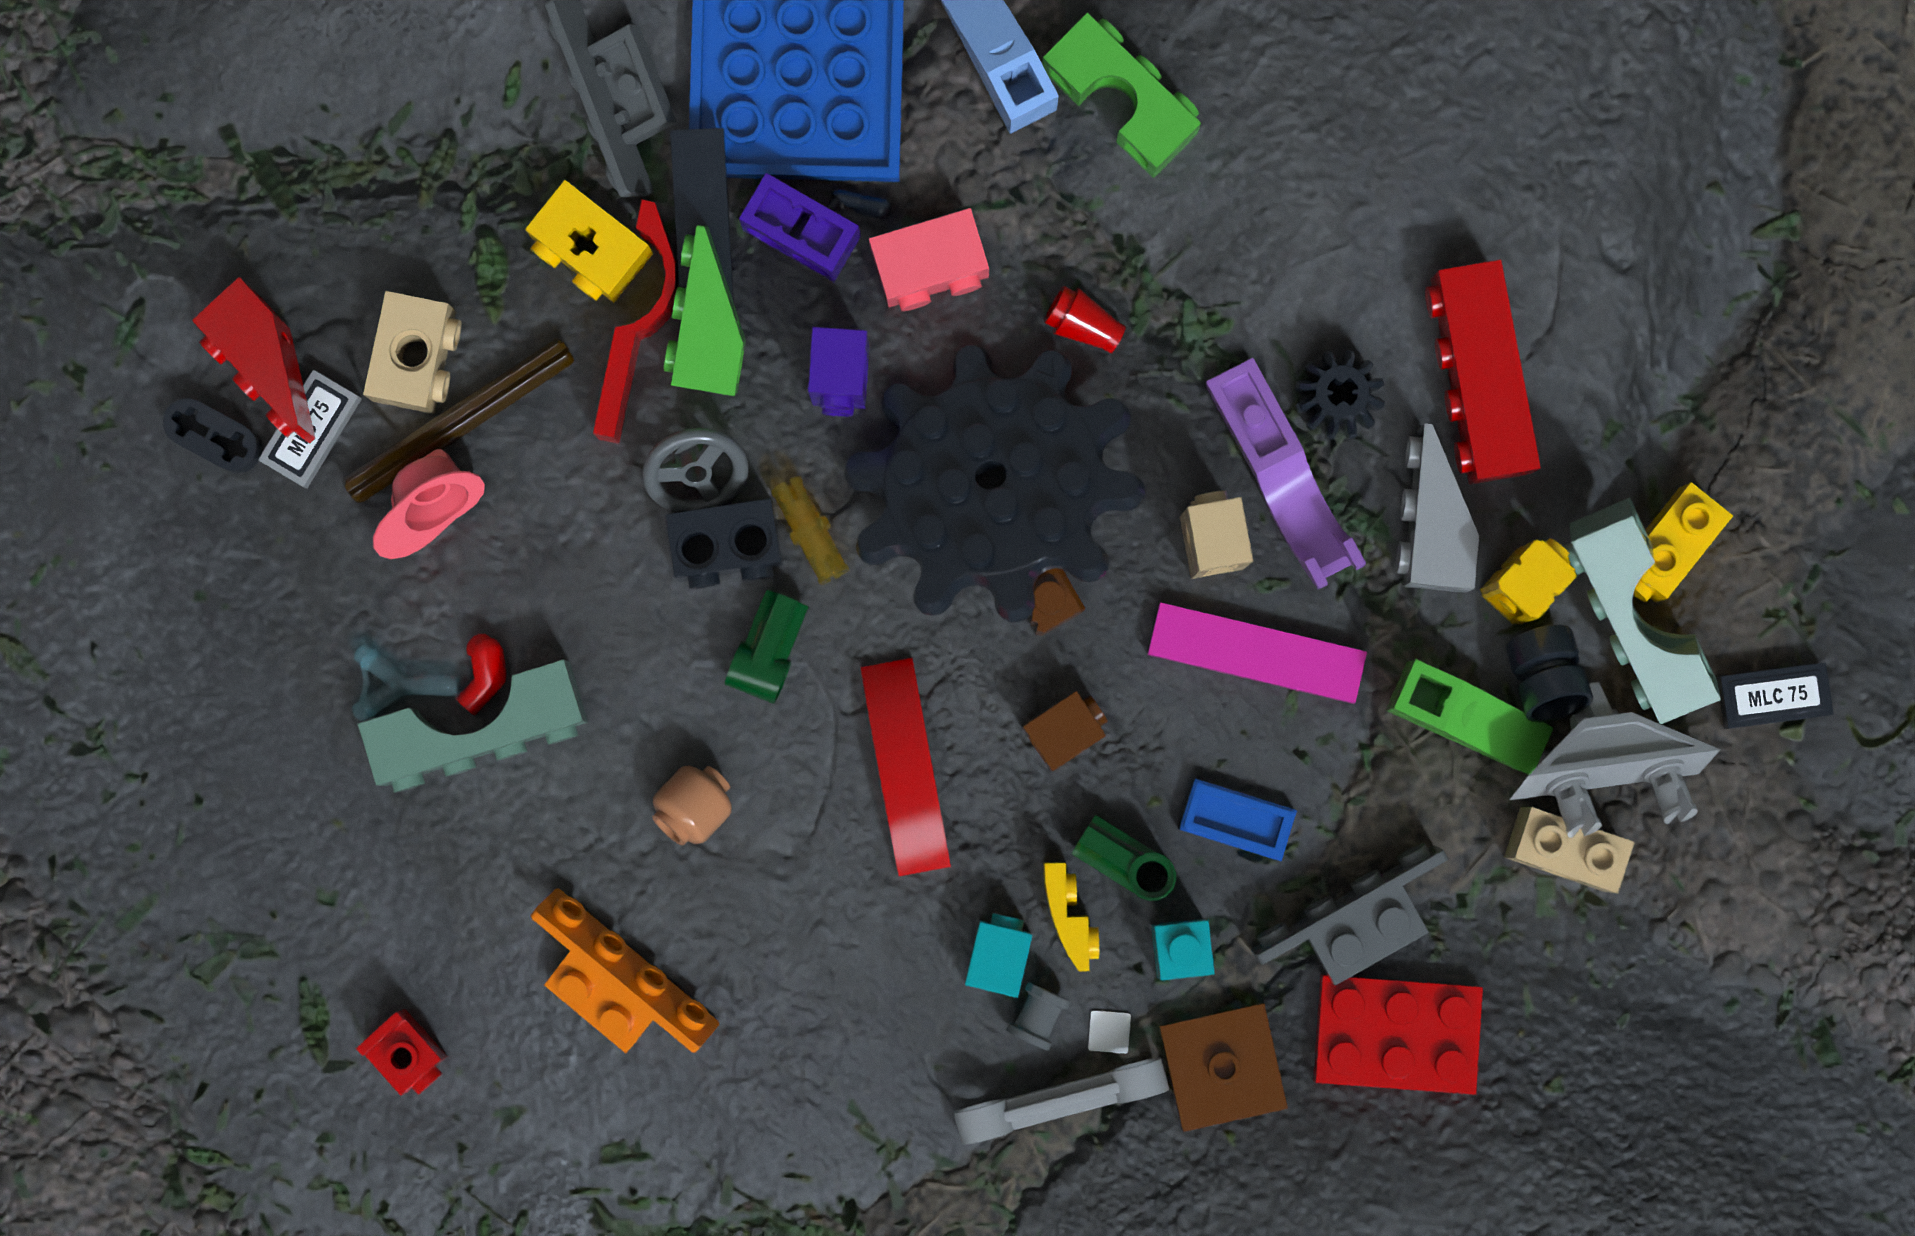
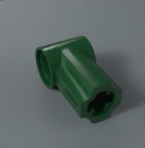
M766 590L754 617L746 642L741 641L725 679V685L775 704L792 663L789 657L809 606L779 593Z
M1097 815L1094 816L1071 853L1074 857L1145 901H1158L1166 897L1173 890L1176 883V870L1166 856L1156 853ZM1146 862L1160 864L1167 873L1165 886L1156 893L1144 891L1136 881L1138 868Z

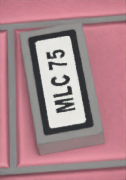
M315 370L311 372L305 382L304 390L316 439L309 444L295 432L287 438L277 429L259 458L260 462L306 489L362 399Z

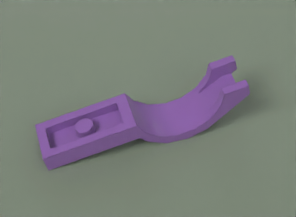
M1252 358L1206 381V388L1254 474L1278 529L1317 590L1327 585V577L1350 565L1355 570L1364 567L1366 562L1353 538L1348 536L1341 528L1325 502L1311 473L1304 449L1255 360Z

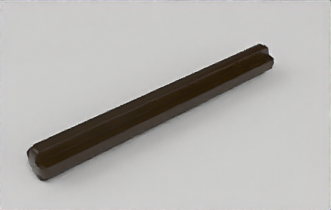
M560 338L552 340L343 479L346 491L354 501L363 503L393 483L397 473L406 465L425 457L434 450H443L572 365L574 362L572 353Z

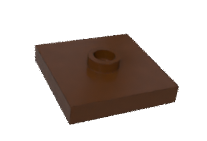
M1263 1002L1159 1025L1183 1132L1288 1109Z

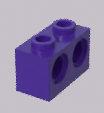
M765 173L739 218L743 231L832 282H835L860 239V231L857 224Z
M813 327L808 392L812 405L820 406L822 414L851 417L854 414V408L865 409L870 347L867 331Z

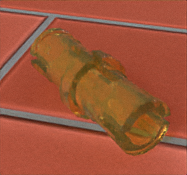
M801 476L789 479L790 485L788 486L785 482L776 486L771 491V494L778 502L793 531L790 533V538L794 546H801L818 578V583L825 585L831 582V577L834 576L836 580L850 569L845 564L828 532L831 525L827 517H820L803 485Z

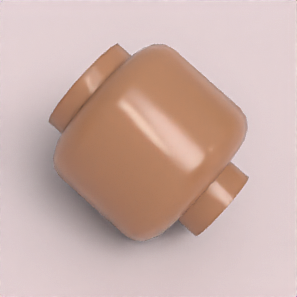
M690 765L683 766L653 796V806L656 813L652 818L655 824L671 840L681 846L687 841L693 844L704 843L732 812V804L726 794L730 789V785L719 772L710 766H707L703 771Z

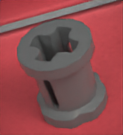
M1028 982L1025 987L1028 996L1015 1023H1009L1006 1031L1032 1045L1049 1051L1052 1045L1049 1040L1050 1034L1061 1011L1068 1010L1071 1001Z

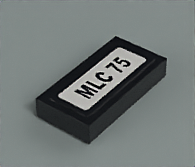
M1826 662L1716 677L1721 698L1720 705L1724 729L1834 715Z

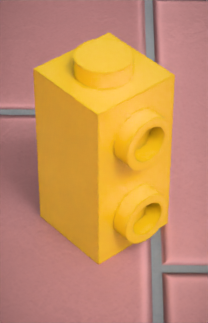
M1692 482L1680 487L1646 529V533L1652 543L1655 563L1640 578L1633 596L1643 602H1647L1650 598L1654 602L1668 599L1733 515Z

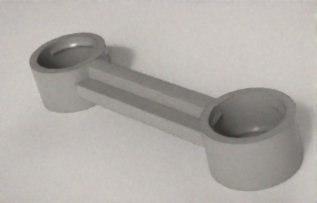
M1158 1057L1114 1068L1109 1072L1015 1097L975 1104L953 1113L961 1144L966 1145L990 1140L1011 1133L1013 1130L1111 1104L1127 1103L1152 1097L1168 1091L1169 1086L1162 1059Z

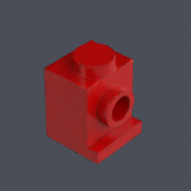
M406 1009L395 1012L356 1048L362 1056H365L400 1096L408 1093L411 1089L418 1095L424 1092L443 1074L437 1066L448 1057ZM398 1048H406L412 1055L411 1064L406 1068L400 1067L394 1060V1054Z

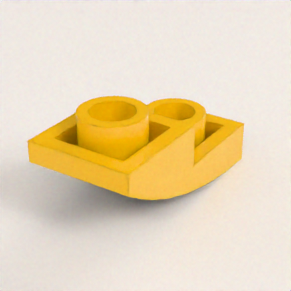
M1064 862L1043 863L1047 902L1058 937L1078 971H1089V959H1099V928L1089 927V918L1086 915L1067 916V906L1077 905L1076 873H1066V863Z

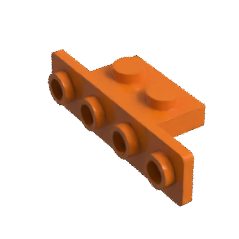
M555 889L532 912L531 918L570 950L544 986L624 1053H627L653 1021L693 1053L700 1049L719 1026V1021L708 1013L707 1009L700 1002L690 998L672 983L659 968L648 963L630 948L621 936L607 929L589 914L579 901L569 897L561 889Z

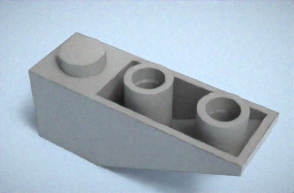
M1423 424L1417 429L1416 437H1408L1406 446L1405 467L1413 468L1412 489H1404L1402 494L1400 517L1402 521H1409L1407 542L1400 541L1398 544L1396 573L1404 574L1403 587L1466 593L1475 589L1479 534L1433 424Z

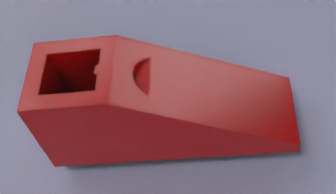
M238 277L192 320L205 334L199 343L220 365L228 359L238 370V373L232 377L233 381L253 401L261 396L269 404L271 409L265 415L284 436L288 438L295 432L310 444L316 438L291 330L265 300Z

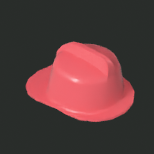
M442 449L434 450L425 457L406 465L393 479L392 509L377 526L373 535V548L379 556L388 559L406 557L421 550L455 519L465 514L478 503L484 494L485 484L478 474L470 471H460L449 454Z

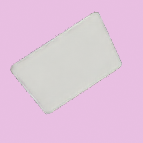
M1092 1011L1088 1049L1090 1051L1127 1053L1131 1015L1129 1013Z

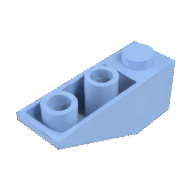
M941 0L1010 134L1057 110L1059 96L1033 46L1004 0Z

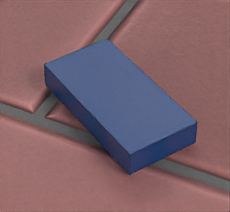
M1194 779L1178 830L1282 861L1297 810Z

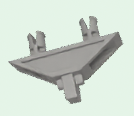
M1599 682L1589 683L1594 696L1593 702L1584 710L1572 715V718L1569 719L1572 731L1538 765L1510 798V800L1544 795L1555 796L1566 826V833L1568 837L1573 838L1580 829H1582L1584 836H1587L1601 827V822L1597 818L1587 789L1648 782L1653 785L1664 822L1669 824L1676 815L1679 821L1683 822L1692 818L1698 811L1695 804H1693L1682 776L1700 774L1720 749L1633 712L1619 714L1616 709H1611Z

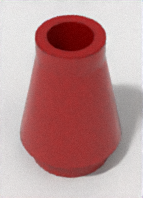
M1063 286L1054 298L1044 319L1045 324L1054 328L1053 334L1102 348L1109 353L1116 349L1126 330V325L1114 319L1079 287L1073 291Z

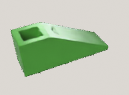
M697 225L695 235L686 234L684 239L681 266L690 267L687 288L677 287L672 319L681 320L678 341H668L664 371L673 373L672 386L735 396L738 393L746 339L709 227Z
M1417 659L1406 663L1385 710L1527 775H1530L1536 769L1553 730V727L1544 722L1529 721L1523 711Z

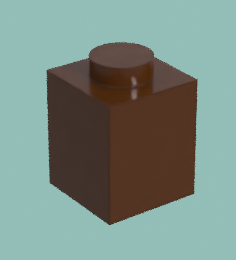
M1076 691L1023 726L1022 729L1050 772H1053L1104 738L1106 734L1101 726L1107 723L1108 720L1091 695L1082 700Z

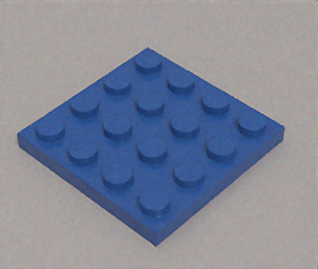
M693 0L689 129H725L727 178L763 179L765 173L776 179L900 181L904 0Z

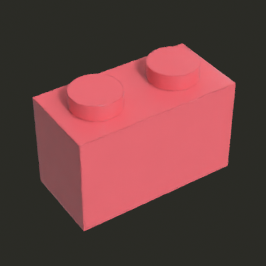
M971 208L869 238L871 253L888 308L899 305L901 311L913 310L931 303L930 295L949 289L952 296L966 294L981 288L980 280L989 278L988 262Z

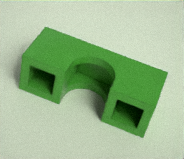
M1087 13L1043 57L1042 65L1048 77L1078 106L1091 93L1105 87L1119 89L1130 98L1134 106V115L1119 130L1116 143L1154 179L1198 134L1201 122L1196 117L1199 115V111L1185 95L1180 92L1172 95L1159 82L1161 74L1149 60L1142 55L1135 59L1120 45L1124 41L1123 37L1113 25L1105 19L1097 22Z

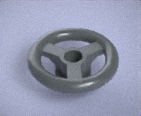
M706 428L685 429L665 437L652 448L643 465V483L649 496L658 505L675 513L725 506L737 497L747 481L748 459L739 443L722 432ZM724 451L731 459L733 472L728 483L719 491L711 479V468ZM671 453L672 460L668 461L665 464H661L663 460ZM682 481L688 486L696 487L703 498L685 499L676 497L667 492L660 482Z

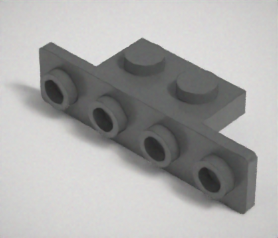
M578 0L546 1L545 7L550 18L548 22L550 32L562 48L569 66L567 70L568 78L573 88L580 94L588 115L586 118L588 129L594 139L598 141L607 163L605 171L609 182L621 197H646L653 193V187L636 144L676 124L677 120L640 26L627 25L595 42L583 8Z
M1425 843L1414 846L1397 857L1400 865L1382 875L1379 870H1373L1362 875L1350 884L1353 889L1352 892L1334 901L1332 896L1316 901L1304 910L1307 917L1288 927L1285 922H1282L1265 930L1257 937L1260 944L1250 950L1254 958L1263 965L1308 940L1331 983L1337 985L1429 933L1403 885L1446 862L1448 857L1445 851L1437 846L1427 848Z

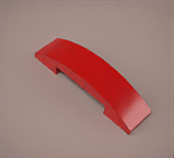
M913 658L860 667L898 876L951 867Z

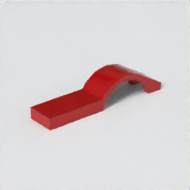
M646 200L641 201L636 229L641 232V238L655 246L662 256L666 276L662 295L652 310L633 324L618 326L614 330L593 434L599 440L618 444L621 439L640 342L653 336L670 319L673 313L676 290L679 287L678 265L660 212L655 202Z

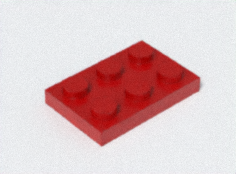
M1320 974L1313 1081L1323 1084L1476 1095L1483 987L1350 977L1334 985L1331 983L1328 975Z

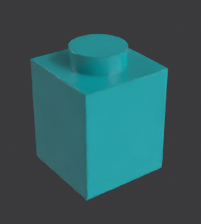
M993 913L991 923L979 921L966 975V986L1018 998L1033 935L1031 932L1022 930L1024 920Z
M1202 918L1151 924L1156 976L1159 980L1215 975L1208 920Z

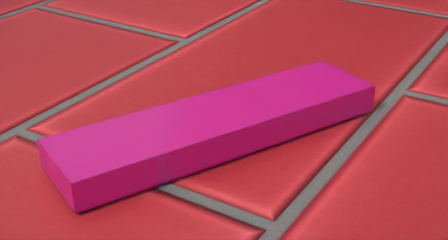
M1160 602L1147 655L1355 704L1367 652Z

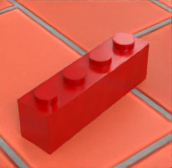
M1502 260L1438 270L1430 279L1432 286L1425 288V298L1430 318L1438 317L1441 338L1435 339V352L1440 370H1448L1451 390H1445L1444 396L1450 422L1457 421L1461 439L1460 442H1455L1454 444L1458 471L1460 474L1467 473L1469 485L1532 474L1539 470L1541 466Z

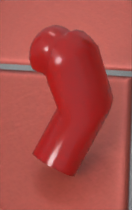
M484 633L473 636L467 643L466 652L471 656L474 678L455 698L474 716L498 692L507 678L504 649L498 640Z

